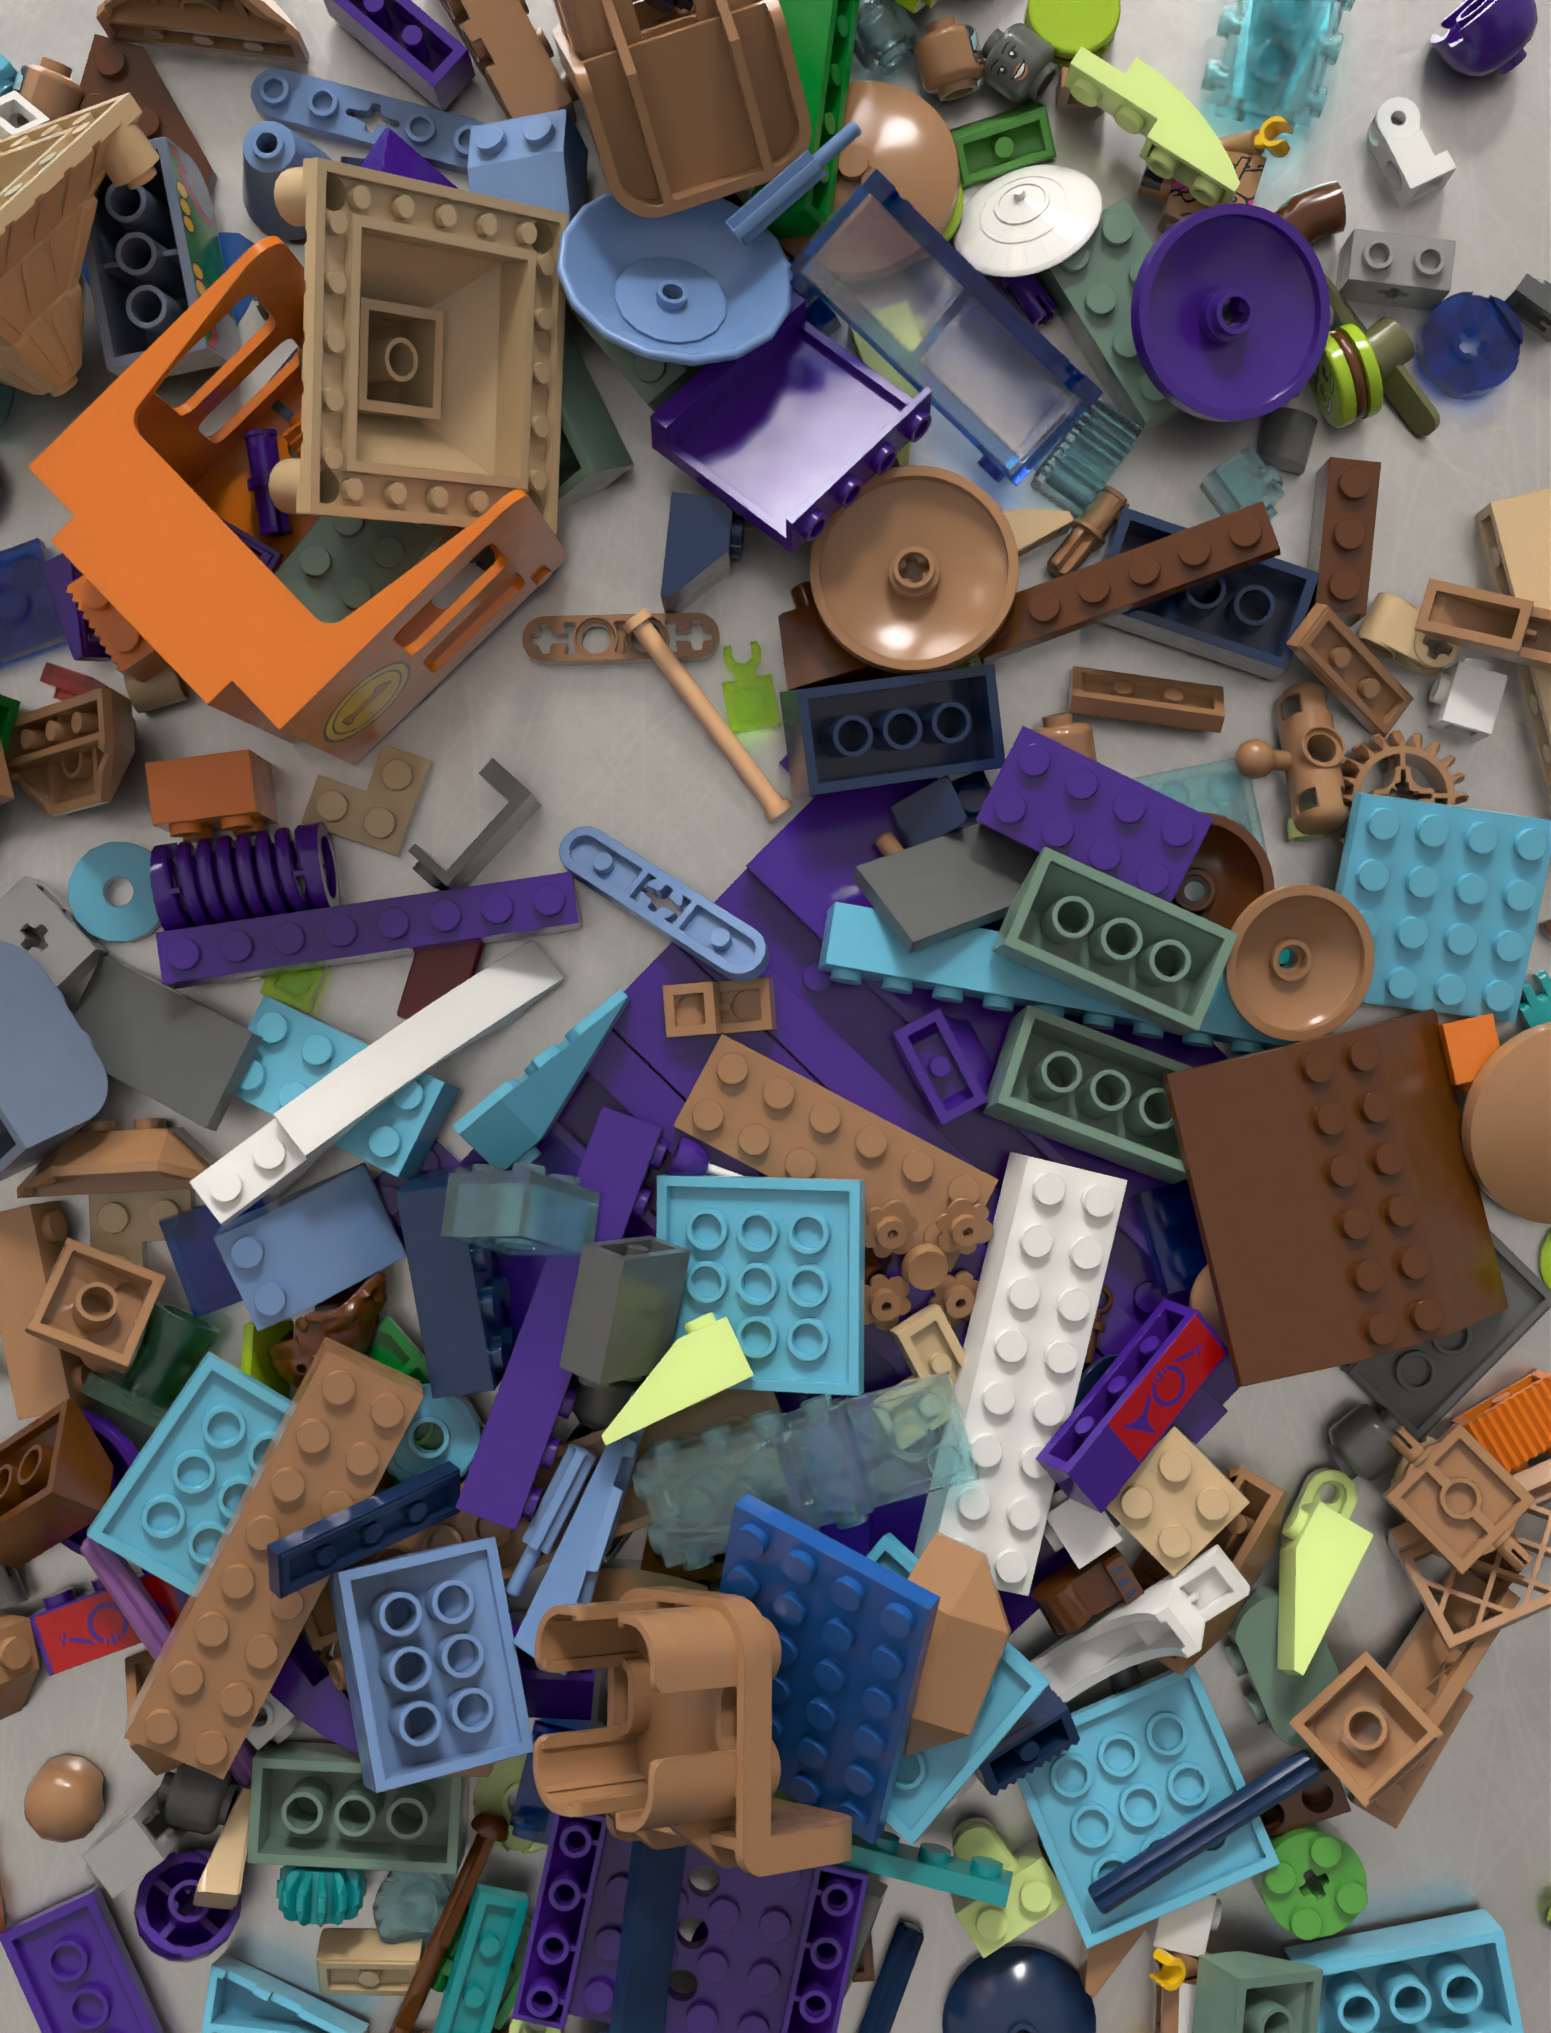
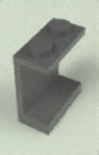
M494 758L486 764L479 774L508 804L448 870L417 844H414L408 850L418 860L412 869L439 891L447 890L448 887L450 889L468 887L542 806L535 796Z

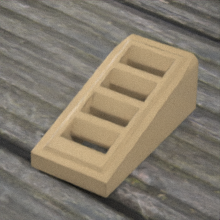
M243 1788L235 1801L196 1887L193 1901L195 1906L228 1910L236 1907L241 1892L248 1847L251 1789Z

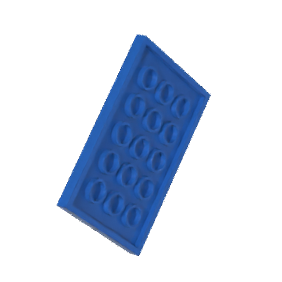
M746 1493L734 1505L719 1592L740 1595L750 1600L760 1611L761 1615L772 1622L780 1638L781 1663L776 1676L772 1680V1740L777 1747L781 1763V1776L777 1789L793 1797L800 1804L851 1816L852 1833L873 1845L884 1831L941 1597Z

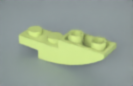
M1081 46L1070 63L1064 86L1070 89L1073 97L1086 106H1097L1113 116L1116 124L1124 131L1135 135L1140 133L1145 136L1146 140L1139 157L1146 161V165L1153 173L1165 179L1174 178L1188 187L1191 195L1204 205L1215 206L1230 203L1240 185L1233 164L1216 133L1184 94L1138 57L1134 59L1127 72L1123 73Z

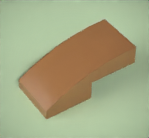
M757 978L749 982L710 981L662 986L666 1038L777 1030L773 978Z

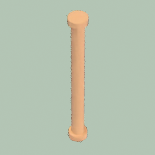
M644 608L622 625L623 629L628 635L632 632L765 808L767 812L763 816L770 823L793 806L792 802L788 797L782 799L649 621L652 615L647 608Z

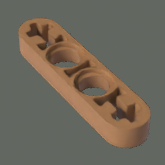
M635 614L542 616L533 619L523 630V647L530 659L539 665L570 666L655 663L648 652H641L635 648L632 642L634 633L632 632L628 635L622 627ZM651 614L652 617L649 621L658 629L668 646L670 638L667 625H676V635H690L692 633V626L695 625L702 626L704 634L712 635L711 640L703 641L701 650H693L690 641H675L678 651L673 653L681 663L707 661L717 652L720 644L719 629L715 621L706 614ZM596 626L606 629L611 636L608 648L597 654L588 652L582 645L584 633ZM575 627L573 643L576 654H567L569 649L567 643L552 644L550 653L542 654L539 645L532 644L533 639L541 638L543 629H550L554 638H568L566 628Z

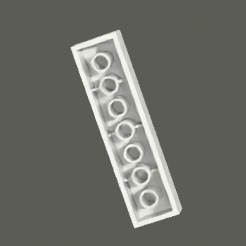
M1010 1152L993 1221L994 1232L988 1242L975 1296L976 1301L964 1342L963 1350L965 1356L962 1368H958L950 1401L953 1405L950 1419L945 1422L914 1555L918 1559L921 1557L934 1533L938 1531L985 1553L997 1590L1029 1596L1056 1483L1035 1458L1073 1412L1128 1180Z

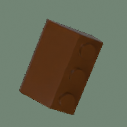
M66 1399L0 1444V1564L18 1569L94 1521L113 1493L111 1482L114 1466L78 1403L73 1400Z

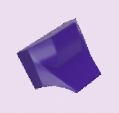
M938 1008L891 1033L901 1058L924 1102L939 1125H944L988 1101L985 1096V1087L994 1071V1067L969 1019L947 1017Z

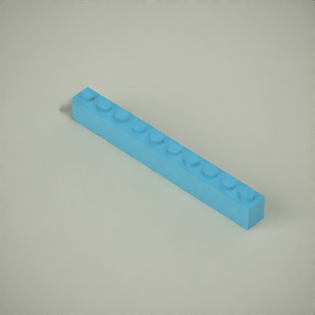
M835 902L827 911L818 970L831 972L830 980L860 985L862 978L882 981L881 989L902 994H911L913 987L933 990V999L952 1003H962L964 996L983 999V1008L1002 1012H1013L1014 1005L1022 1007L1030 1005L1064 1018V1014L1083 1017L1082 1025L1090 1028L1113 1030L1114 1023L1133 1026L1132 1034L1145 1038L1162 1039L1164 1032L1175 1034L992 952L991 949L999 931L976 928L909 954L876 909ZM1223 972L1199 1031L1183 1035L1182 1037L1183 1044L1196 1047H1213V1041L1232 1044L1231 1052L1240 1055L1298 1042L1273 1038L1261 1033L1245 1022L1228 998L1223 980Z

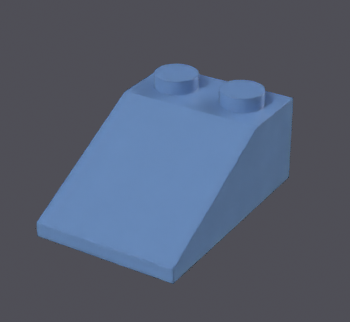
M567 109L472 126L467 164L470 192L568 213L570 223L585 203L588 149Z
M365 1162L237 1217L227 1225H222L213 1237L257 1331L306 1311L407 1256L402 1240Z

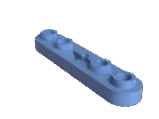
M271 68L261 72L251 86L253 104L258 114L265 121L278 122L292 130L368 150L372 149L384 129L390 128L433 167L463 175H468L467 164L471 127L485 124L473 118L282 68ZM351 112L355 113L356 117H352ZM375 112H380L383 121L392 127L378 125L374 133L368 132L365 122L358 118L372 119Z
M591 826L579 827L570 831L563 838L559 848L562 864L567 872H572L575 879L728 979L736 982H749L757 979L765 972L769 964L770 953L763 936L753 927L599 829ZM646 892L661 899H666L669 896L675 908L681 913L680 916L677 917L674 911L665 907H660L656 911V907Z

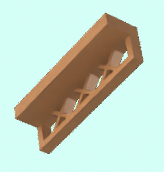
M1467 1570L1463 1575L1460 1573L1456 1574L1452 1589L1483 1599L1487 1584ZM1450 1572L1441 1585L1446 1586ZM1493 1587L1488 1602L1513 1609L1521 1598L1510 1589ZM1435 1593L1433 1597L1439 1606L1443 1595ZM1449 1598L1443 1615L1453 1634L1474 1626L1479 1608ZM1425 1609L1385 1671L1432 1722L1439 1727L1500 1630L1448 1652ZM1485 1611L1483 1621L1497 1615Z

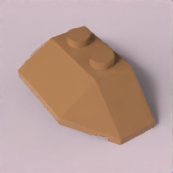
M105 0L97 8L96 18L107 36L123 42L308 64L309 52L300 32L275 0Z
M101 687L16 716L5 754L10 780L18 781L25 794L49 816H61L111 802L135 752L134 742L137 736V725L132 717L131 700L112 688Z
M166 1118L135 1119L134 1130L115 1131V1121L87 1122L83 1126L82 1133H75L34 1168L17 1187V1198L194 1189L189 1182L217 1162L218 1159L183 1127L166 1128Z
M1239 1465L1222 1473L1243 1493L1250 1503L1194 1558L1218 1544L1250 1585L1251 1592L1278 1545L1288 1493L1248 1468ZM1143 1548L1131 1569L1143 1591L1170 1575L1145 1548ZM1248 1596L1205 1623L1202 1648L1199 1652L1189 1658L1166 1656L1156 1659L1177 1674L1183 1675L1226 1635Z
M938 1531L932 1536L908 1577V1580L941 1598L902 1755L909 1756L972 1734L1011 1634L999 1592L990 1573L991 1567L987 1555Z

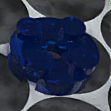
M1460 292L1444 299L1426 318L1421 332L1415 340L1419 362L1424 373L1434 385L1444 390L1451 398L1463 399L1467 396H1480L1493 391L1514 372L1519 362L1520 345L1523 343V330L1520 321L1507 303L1492 295L1485 298L1481 295H1472L1474 292ZM1464 333L1469 339L1477 336L1481 340V344L1476 349L1477 356H1472L1470 353L1465 354L1460 349L1459 345L1462 343L1459 337L1460 334Z

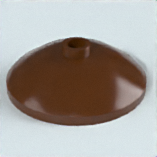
M1201 812L1214 820L1171 904L1231 930L1240 914L1254 900L1266 892L1275 889L1272 867L1260 843L1243 826L1224 816ZM1190 882H1199L1204 887V896L1198 901H1191L1185 896L1184 889Z

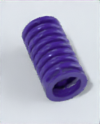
M323 822L298 825L294 830V835L289 828L281 827L276 830L274 836L269 830H261L256 833L255 839L250 833L246 832L240 833L236 837V841L229 835L220 836L216 844L210 838L200 839L196 850L191 842L182 841L178 845L177 842L156 845L151 851V888L156 912L164 931L339 906L340 894L336 858L330 834ZM321 850L325 864H322ZM323 869H326L327 885L325 882ZM301 876H303L305 883L304 894L301 890Z

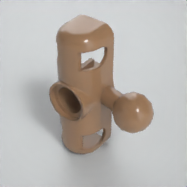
M1315 682L1294 684L1286 689L1277 699L1275 715L1281 750H1273L1266 741L1256 738L1242 743L1235 753V765L1238 771L1247 778H1262L1267 776L1271 770L1285 771L1293 822L1296 829L1306 835L1333 834L1346 822L1349 815V809L1344 805L1342 797L1345 792L1341 761L1345 756L1346 745L1343 737L1335 730L1331 712L1327 711L1328 692L1321 684ZM1299 700L1301 711L1285 719L1283 715L1285 701ZM1309 752L1315 754L1320 762L1313 759ZM1309 790L1310 792H1315L1317 806L1301 814L1299 809L1300 796Z

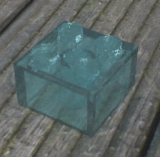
M514 1163L512 1171H505L504 1168L495 1165L473 1164L472 1172L449 1173L440 1237L509 1256H581L583 1244L595 1241L600 1193L579 1186L580 1178L564 1174H550L546 1176V1168L537 1164Z

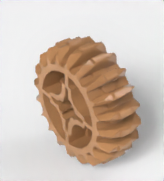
M1400 730L1391 732L1387 742L1381 734H1375L1369 738V748L1362 743H1358L1351 748L1352 756L1355 760L1345 757L1341 761L1342 772L1346 775L1343 776L1345 792L1342 797L1344 805L1349 809V815L1345 824L1348 827L1354 792H1361L1366 774L1377 762L1387 761V772L1382 774L1383 780L1380 789L1372 790L1368 794L1387 796L1396 791L1397 797L1454 806L1468 801L1469 795L1467 793L1455 792L1454 785L1465 780V775L1463 773H1456L1450 776L1447 768L1454 764L1455 757L1449 755L1439 760L1436 755L1440 751L1441 745L1437 741H1433L1423 750V739L1420 733L1410 735L1406 744ZM1406 763L1421 772L1431 788H1423L1417 785L1412 778L1411 767L1406 766ZM1346 833L1340 837L1342 844L1345 842Z

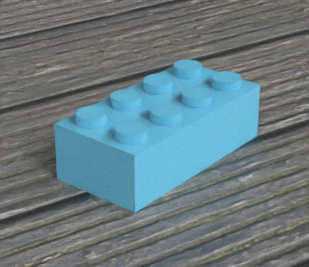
M264 994L247 1028L263 1038L234 1096L273 1115L370 1044ZM425 1072L374 1109L333 1145L396 1177L411 1180L420 1171L460 1088Z
M1485 1908L1284 1947L1286 1960L1314 1965L1323 1970L1317 2033H1524L1504 1930Z

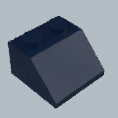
M672 492L661 586V600L665 613H681L731 573L732 558L742 559L745 528H743L744 517L735 515V510L718 497Z

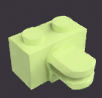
M984 1818L965 1820L955 1829L952 1836L954 1857L972 1861L973 1856L989 1857L1001 1862L1004 1870L1013 1872L1006 1907L951 1893L955 1915L983 1958L1068 1904L1047 1853L1036 1837L1011 1853L996 1828Z

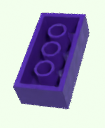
M1022 726L975 820L979 824L1039 854L1042 848H1050L1172 903L1214 819Z

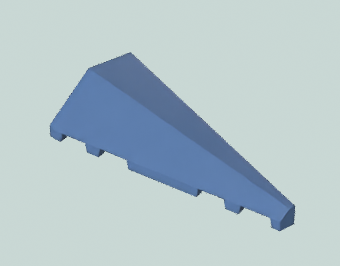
M633 1390V1391H632V1393H631V1395H630V1397H629V1400H630V1398L634 1395V1393L636 1392V1390ZM645 1427L608 1444L599 1460L513 1641V1644L534 1659L537 1629L548 1609L556 1605L591 1603L603 1558L612 1546ZM557 1672L562 1675L567 1674V1672Z

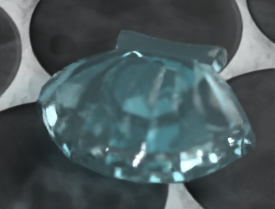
M390 1871L377 1891L372 1907L375 1925L383 1943L397 1944L431 1938L451 1893L446 1874Z

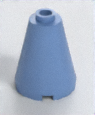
M264 121L256 124L247 132L244 138L243 202L248 215L263 233L268 236H277L283 242L304 238L307 241L305 226L295 227L287 223L280 216L274 200L275 182L280 173L286 169L303 166V159L314 157L332 159L306 139L286 126L274 121Z

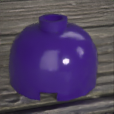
M1465 0L1441 23L1444 28L1449 30L1442 37L1433 33L1430 38L1431 44L1440 57L1454 71L1463 75L1484 76L1496 69L1501 75L1506 74L1519 65L1527 56L1523 48L1533 37L1538 22L1535 0Z
M196 1849L195 1852L185 1851L177 1854L178 1851L170 1853L163 1862L144 1876L137 1890L134 1916L139 1936L151 1952L167 1961L189 1963L208 1957L228 1940L240 1918L241 1894L236 1907H233L232 1910L193 1905L196 1887L212 1852L202 1849Z

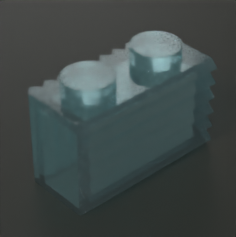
M1094 394L1086 405L1079 401L1074 404L1060 427L1066 430V433L1056 446L1047 441L1030 465L1031 468L1037 471L1030 484L1031 487L1047 497L1049 501L1054 502L1059 508L1069 511L1073 518H1080L1089 508L1144 431L1142 427L1097 394Z

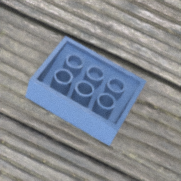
M495 1536L350 1565L330 1575L328 1579L363 1782L366 1788L375 1793H380L533 1752L534 1744L516 1646L513 1644L514 1636Z

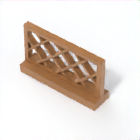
M1551 1458L1512 1475L1536 1499L1524 1513L1548 1520L1541 1544L1510 1534L1524 1549L1538 1554L1531 1578L1500 1568L1502 1556L1497 1552L1493 1565L1477 1560L1470 1567L1490 1574L1483 1599L1452 1589L1457 1574L1453 1568H1451L1446 1586L1423 1578L1415 1562L1432 1554L1439 1557L1442 1556L1408 1522L1389 1530L1388 1546L1397 1563L1401 1562L1448 1652L1551 1607V1585L1536 1581L1543 1556L1551 1558V1548L1547 1547L1551 1533V1510L1540 1507L1551 1502ZM1496 1577L1527 1587L1522 1605L1508 1609L1488 1602ZM1533 1590L1544 1593V1595L1530 1601ZM1431 1591L1443 1595L1439 1606ZM1449 1598L1479 1608L1474 1626L1453 1634L1443 1615ZM1485 1611L1497 1615L1483 1621Z

